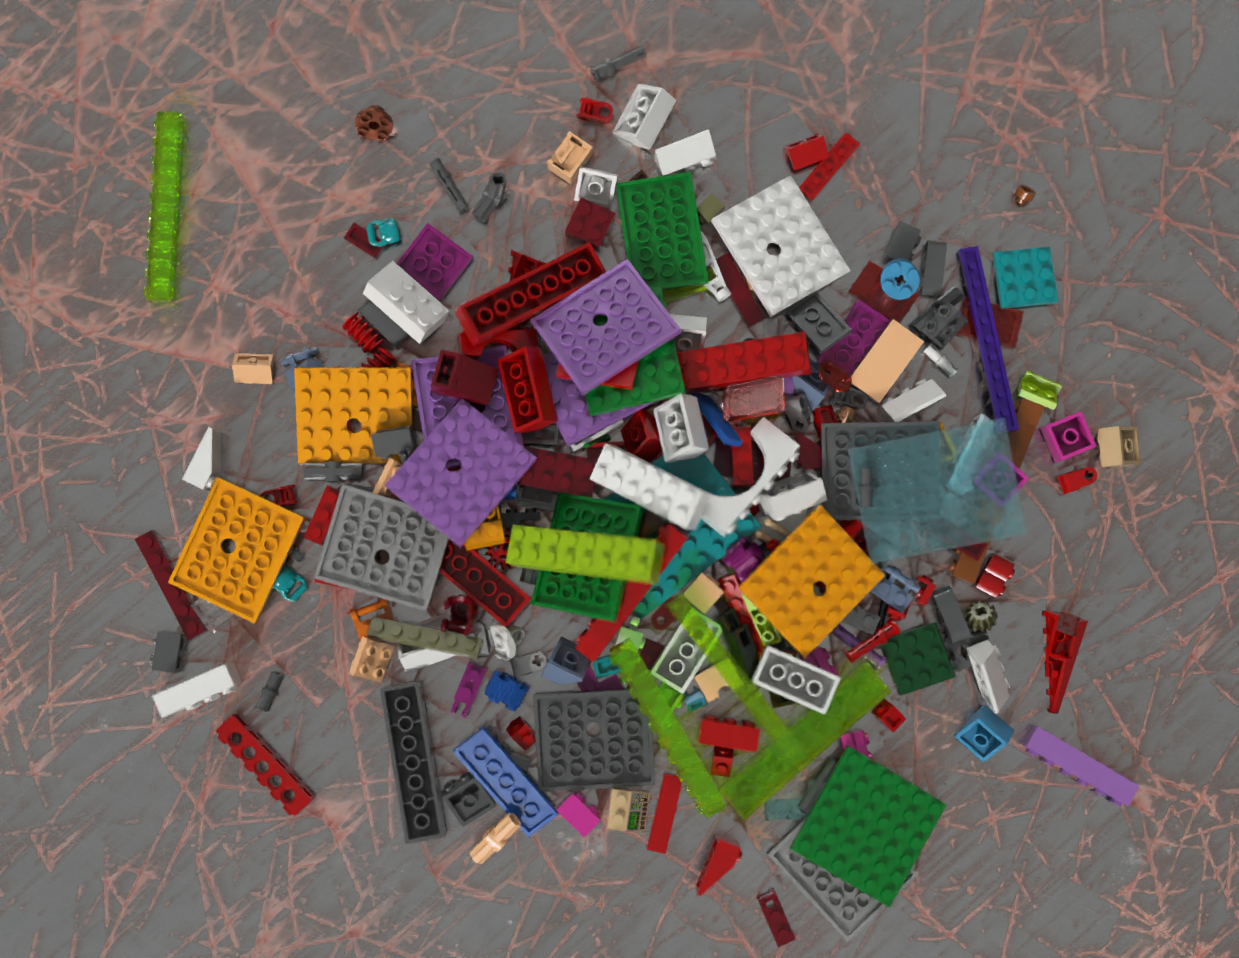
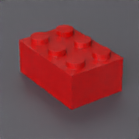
M705 714L704 718L700 717L697 742L699 744L757 752L760 728L752 721L743 720L742 724L737 723V720L724 717L723 721L717 720V717L714 715Z

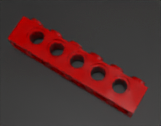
M233 714L216 730L218 739L223 744L227 743L230 746L231 753L236 758L240 757L243 760L244 767L249 772L255 773L258 777L257 781L263 787H268L271 791L270 795L276 801H281L284 805L283 809L289 815L297 816L315 799L238 714ZM236 732L242 736L240 743L234 740ZM248 747L254 748V757H250L247 754ZM261 761H265L268 764L267 771H263L260 768ZM275 775L281 778L282 782L280 785H276L273 782ZM287 790H292L295 793L294 799H289L286 796Z

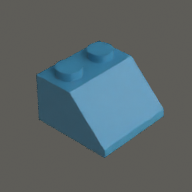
M984 705L968 719L954 737L981 761L985 762L1009 743L1014 729L988 706Z

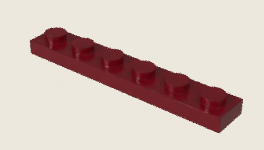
M150 530L136 538L135 541L188 641L207 632L187 592L168 583L174 568L154 530Z

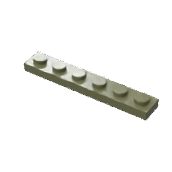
M372 617L367 632L368 637L474 659H479L484 642L482 638L464 636L447 631L444 633L438 629L378 617Z

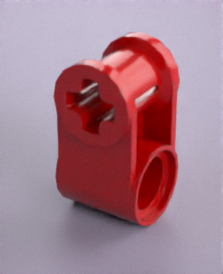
M580 98L581 107L577 114V119L602 124H609L613 121L614 112L609 103L589 98ZM603 110L610 112L606 117L600 115Z
M1086 467L1057 476V479L1065 495L1094 483L1098 475L1095 469ZM1089 473L1090 477H1088V479H1084L1083 475Z
M286 485L266 490L260 494V497L263 498L272 494L274 497L273 503L282 507L299 504L295 497V485Z

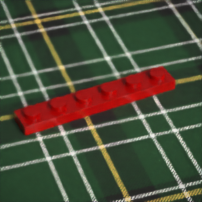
M736 573L722 576L718 579V582L724 592L725 599L729 608H734L741 624L748 625L759 663L766 646L761 641L742 597V592L738 588L741 580L737 577Z

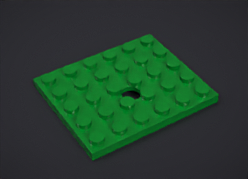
M662 287L651 288V291L666 309ZM598 314L594 317L593 323L596 326H603L607 323L608 317ZM672 338L639 360L633 390L599 385L586 393L590 416L675 397L681 393L686 394L674 339Z
M559 492L550 529L637 538L644 507ZM539 570L530 604L616 623L626 581Z

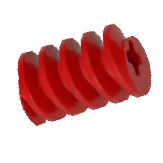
M357 312L347 319L342 328L344 331L348 330L347 334L353 336L352 340L358 342L359 348L363 347L362 351L364 353L371 354L385 340H377L380 334L376 333L373 335L374 327L367 329L370 323H362L365 317L361 316L358 318L359 313Z
M378 346L379 354L372 352L374 359L367 357L368 364L362 362L361 366L392 367L391 360L398 362V360L386 348Z

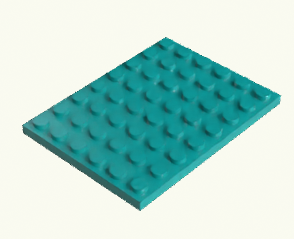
M704 453L695 458L669 463L665 462L664 455H662L652 463L712 495L720 497L737 496ZM614 493L607 499L608 501L641 506L618 493ZM749 512L744 520L740 518L736 523L737 527L733 533H727L725 537L701 518L695 530L685 529L691 535L661 573L658 584L651 586L633 610L636 617H639L640 620L723 557L726 554L725 551L743 536L748 537L759 529L761 525L752 513ZM664 518L660 526L645 539L652 540L654 537L657 539L659 537L657 532L665 522L670 523L671 521Z

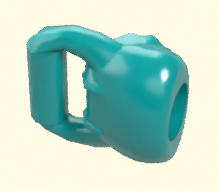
M395 218L373 220L366 226L369 243L373 246L381 247L400 240ZM374 225L379 226L380 242L376 240Z
M286 566L281 570L273 588L279 591L285 600L294 602L308 589V584L304 577ZM297 581L302 582L291 596L287 594Z

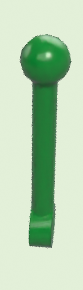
M606 434L603 438L588 442L583 446L586 449L595 443L608 442L611 440V436Z

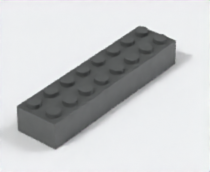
M421 680L380 688L405 844L443 838L447 832Z

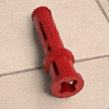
M892 619L887 620V624L881 628H876L873 635L846 652L847 659L854 663V661L877 645L887 643V639L900 633L898 625Z

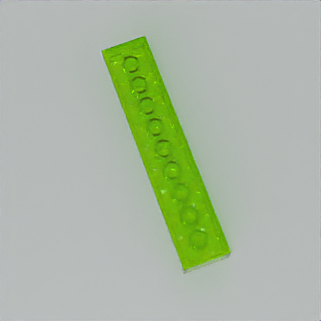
M862 661L839 681L826 714L808 708L720 785L718 790L745 821L892 691L867 662Z

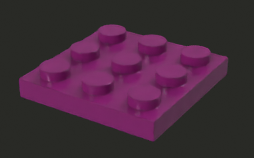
M427 223L397 262V265L441 302L474 257Z

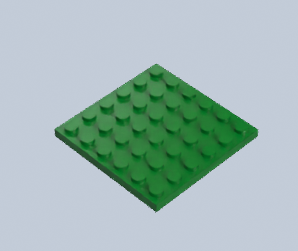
M847 745L789 849L890 908L947 805Z

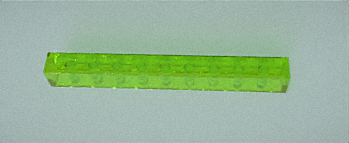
M157 112V118H154V128L156 129V136L153 137L155 155H152L154 172L150 177L153 189L149 195V201L152 206L151 211L148 213V220L150 222V230L147 231L149 248L146 250L148 267L145 268L147 286L144 287V297L150 303L174 304L185 117L180 112Z
M680 593L669 601L665 606L785 759L790 762L805 750L686 597Z
M629 637L610 648L611 655H609L612 664L614 666L618 665L621 670L618 672L624 683L627 681L631 687L628 689L633 699H638L640 703L638 708L642 715L648 716L650 721L647 723L651 731H656L659 735V738H657L658 743L662 749H667L669 754L666 756L671 765L675 764L678 771L676 773L681 782L685 781L688 785L686 791L690 798L695 797L698 802L695 806L700 815L704 813L708 819L727 808L725 800L631 638Z

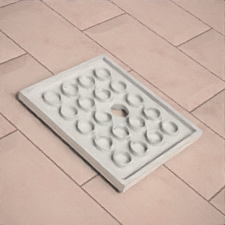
M791 175L711 220L770 317L851 271ZM776 243L780 247V254L778 256L769 255L767 252L768 244Z

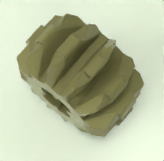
M979 600L977 604L971 602L970 607H966L964 618L968 628H973L974 633L980 630L983 634L984 629L991 631L992 626H996L998 613L995 611L994 605L989 606L988 601L981 603Z

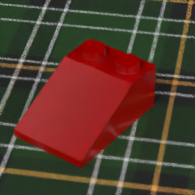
M719 834L716 835L695 886L697 895L701 896L729 872L736 862H740L743 852L738 842Z

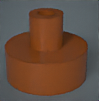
M1019 185L1015 191V194L1019 197L1017 202L1023 205L1025 201H1032L1036 192L1028 186Z

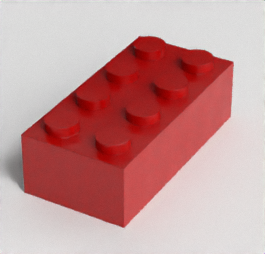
M525 346L498 359L514 433L530 434L558 422L541 348Z

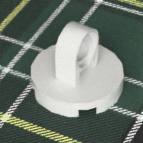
M499 623L492 625L487 630V640L490 648L494 647L497 651L495 656L504 662L514 658L516 646L523 642L525 632L517 626H511L506 629V627ZM518 631L517 638L513 640V634Z

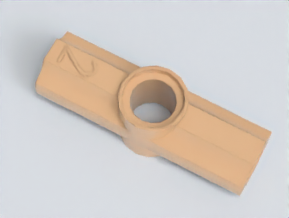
M508 813L496 826H491L485 832L482 839L470 850L469 854L472 860L482 864L495 851L501 850L507 843L508 838L521 826L518 817Z

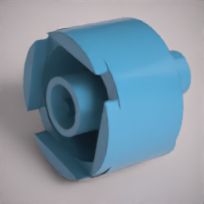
M894 259L888 262L881 271V287L886 295L893 299H908L919 287L920 277L918 270L907 259ZM903 275L904 281H900V283H897V279L895 277Z

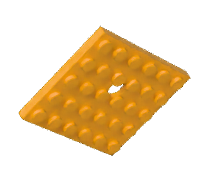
M411 367L294 368L298 463L336 461L343 463L387 464L389 458L375 457L371 434L374 431L412 425L413 430ZM356 418L361 422L362 428L359 432L354 433L348 429L347 422L349 419ZM393 454L391 459L402 464L399 454Z
M216 477L168 583L255 624L262 613L305 517L220 477ZM227 538L234 540L236 544L235 550L230 554L225 553L221 546L222 542Z
M819 505L738 588L803 658H806L885 575L831 515ZM817 581H822L826 586V591L822 596H816L813 593V584Z

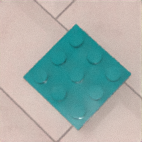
M1050 247L1000 251L992 254L1000 309L1055 304L1059 301Z

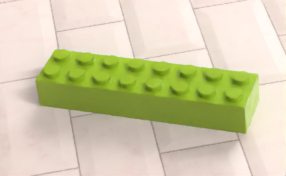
M513 525L506 563L518 568L658 584L665 545L656 540Z

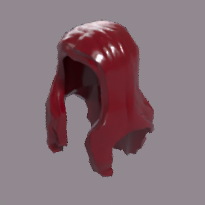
M465 595L449 596L444 601V609L448 611L451 606V621L443 619L440 630L444 633L448 630L464 636L470 635L477 622L478 608L470 597Z

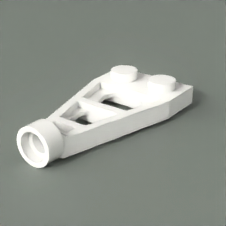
M701 231L706 268L708 266L712 267L716 278L710 282L708 281V284H703V286L715 295L718 302H721L728 298L731 292L726 287L709 241Z

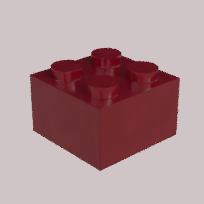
M581 197L565 230V236L583 245L590 242L594 250L600 252L616 218V213Z

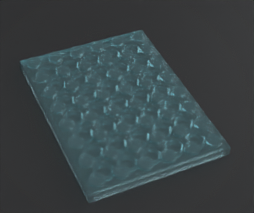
M1004 418L848 449L871 564L1027 534ZM859 468H872V486H874V490H872V508H860L861 496L860 490H858V486H860Z

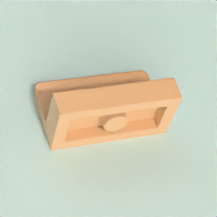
M235 353L232 363L234 382L272 384L274 354Z

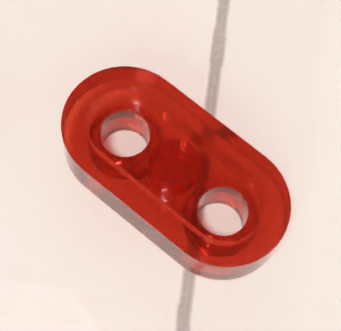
M823 361L819 364L817 374L821 380L838 392H846L850 389L852 378L848 373L831 361Z
M670 597L658 608L651 617V624L655 629L664 630L668 628L683 611L681 599ZM673 602L677 604V609L675 610L670 608V604ZM658 617L664 618L663 624L657 623Z

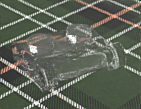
M202 598L191 604L196 614L211 633L217 630L216 627L235 615L226 611L211 621L208 617L221 607Z

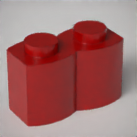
M992 553L973 587L993 598L1002 596L1006 589V586H1004L1006 580H1010L1015 573V569H1013L1015 564Z

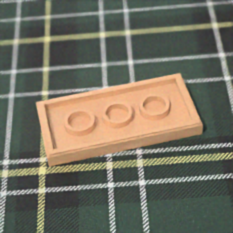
M893 319L848 382L879 404L924 341Z

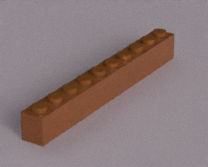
M1025 398L1014 402L1019 430L1005 433L1004 436L1000 437L997 445L1000 447L998 451L1019 469L1045 407ZM982 489L977 494L976 499L978 503L976 507L974 506L970 512V523L965 525L964 530L988 545L978 561L973 560L956 549L957 556L955 560L951 561L948 568L950 571L949 576L969 584L975 583L1005 505L1003 507L998 505Z

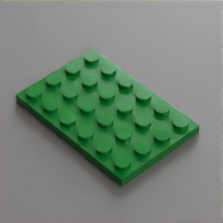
M684 172L616 183L627 259L648 287L651 289L661 286L662 291L708 284L692 173Z

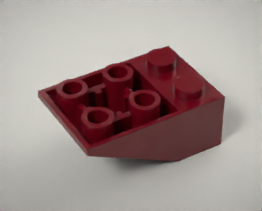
M441 349L431 382L432 393L489 406L498 369L462 354Z

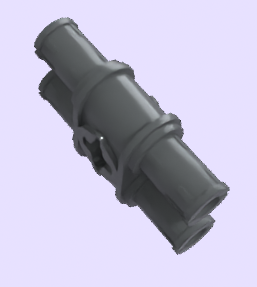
M984 629L983 634L978 630L975 633H970L971 636L969 638L951 643L948 637L945 639L944 645L947 653L950 652L952 655L950 661L954 671L961 672L963 669L972 667L966 648L989 640V636L986 635V629ZM961 648L966 649V652L963 653L964 656L958 654Z

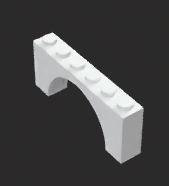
M764 417L751 431V438L757 443L764 457L765 467L761 478L750 490L737 496L720 497L711 494L701 516L703 521L723 537L727 533H733L737 527L736 523L740 518L744 520L750 512L748 509L753 504L756 506L763 497L761 494L765 490L769 491L775 484V478L777 476L781 477L786 472L788 463L790 461L793 463L800 455V445Z

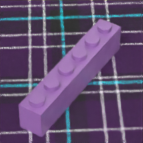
M1032 726L1022 744L1027 748V753L1034 757L1037 754L1044 758L1042 760L1044 763L1052 767L1054 764L1060 767L1059 771L1069 777L1071 774L1077 777L1076 781L1086 787L1088 784L1094 787L1093 791L1103 797L1105 794L1111 797L1110 801L1118 806L1122 804L1129 806L1140 787L1038 726Z

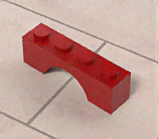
M521 327L519 330H511L509 328L474 347L464 330L457 337L458 353L471 359H479L483 349L494 343L506 345L512 352L525 346L538 348L536 329L530 330V327Z

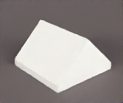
M580 166L574 200L579 201L582 197L601 207L611 209L618 175Z

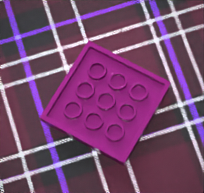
M861 300L856 302L844 320L852 329L851 333L821 354L816 362L856 390L859 389L849 383L848 380L891 322V320ZM867 396L870 400L878 404L876 401Z

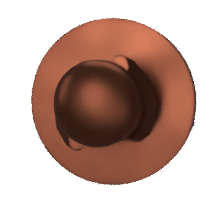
M372 105L357 114L355 127L360 137L385 141L392 133L393 120L384 111V108Z

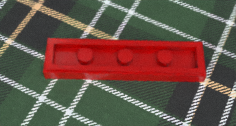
M847 132L828 152L829 158L822 160L799 186L804 197L810 202L814 200L859 147L860 143Z
M664 773L647 850L666 854L683 777Z

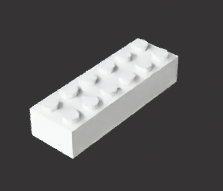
M606 443L590 477L591 480L685 529L691 530L696 529L711 496L710 493L615 445Z

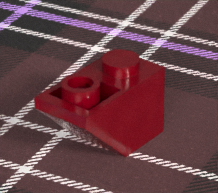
M796 432L794 438H791L800 445V455L795 460L796 468H800V472L822 468V447L802 433Z

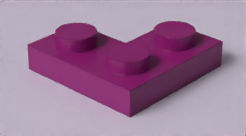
M590 666L582 682H577L581 691L624 689L617 674L599 683Z

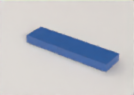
M694 392L692 396L697 397L701 413L722 442L726 445L740 447L743 441L710 396Z

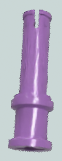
M838 624L832 632L851 649L861 643L858 638L847 631L841 624ZM873 649L860 657L862 661H866L873 666L875 671L879 670L887 659L885 656H880Z

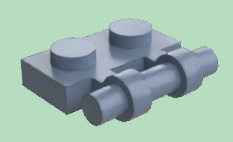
M308 347L303 349L302 352L294 355L291 353L287 357L280 359L282 366L288 364L291 366V369L284 371L291 390L295 389V367H324L321 359L315 361L313 359L314 355L319 354L317 347L311 349ZM307 359V364L297 365L296 361Z
M889 565L885 571L891 575L890 578L887 580L883 577L870 592L898 612L903 613L913 600V597L907 593L910 589L918 593L921 586L916 584L914 579H909L903 575L898 568L895 569ZM896 579L905 585L903 590L893 584Z

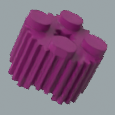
M745 536L725 551L727 556L724 558L725 563L737 571L736 575L742 582L764 561L761 555L763 551L760 546L755 542H749Z

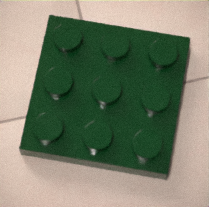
M936 622L892 636L887 639V643L881 644L901 696L956 678Z

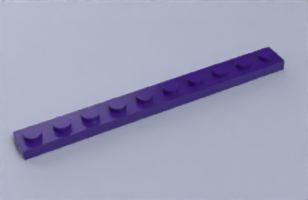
M978 246L962 248L958 250L997 431L998 434L1019 430L979 248Z

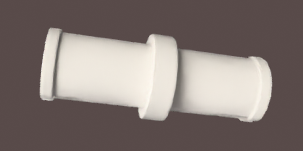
M930 343L923 350L935 362L934 365L936 367L939 366L950 378L959 370L947 358V355L945 353L942 354L933 343Z

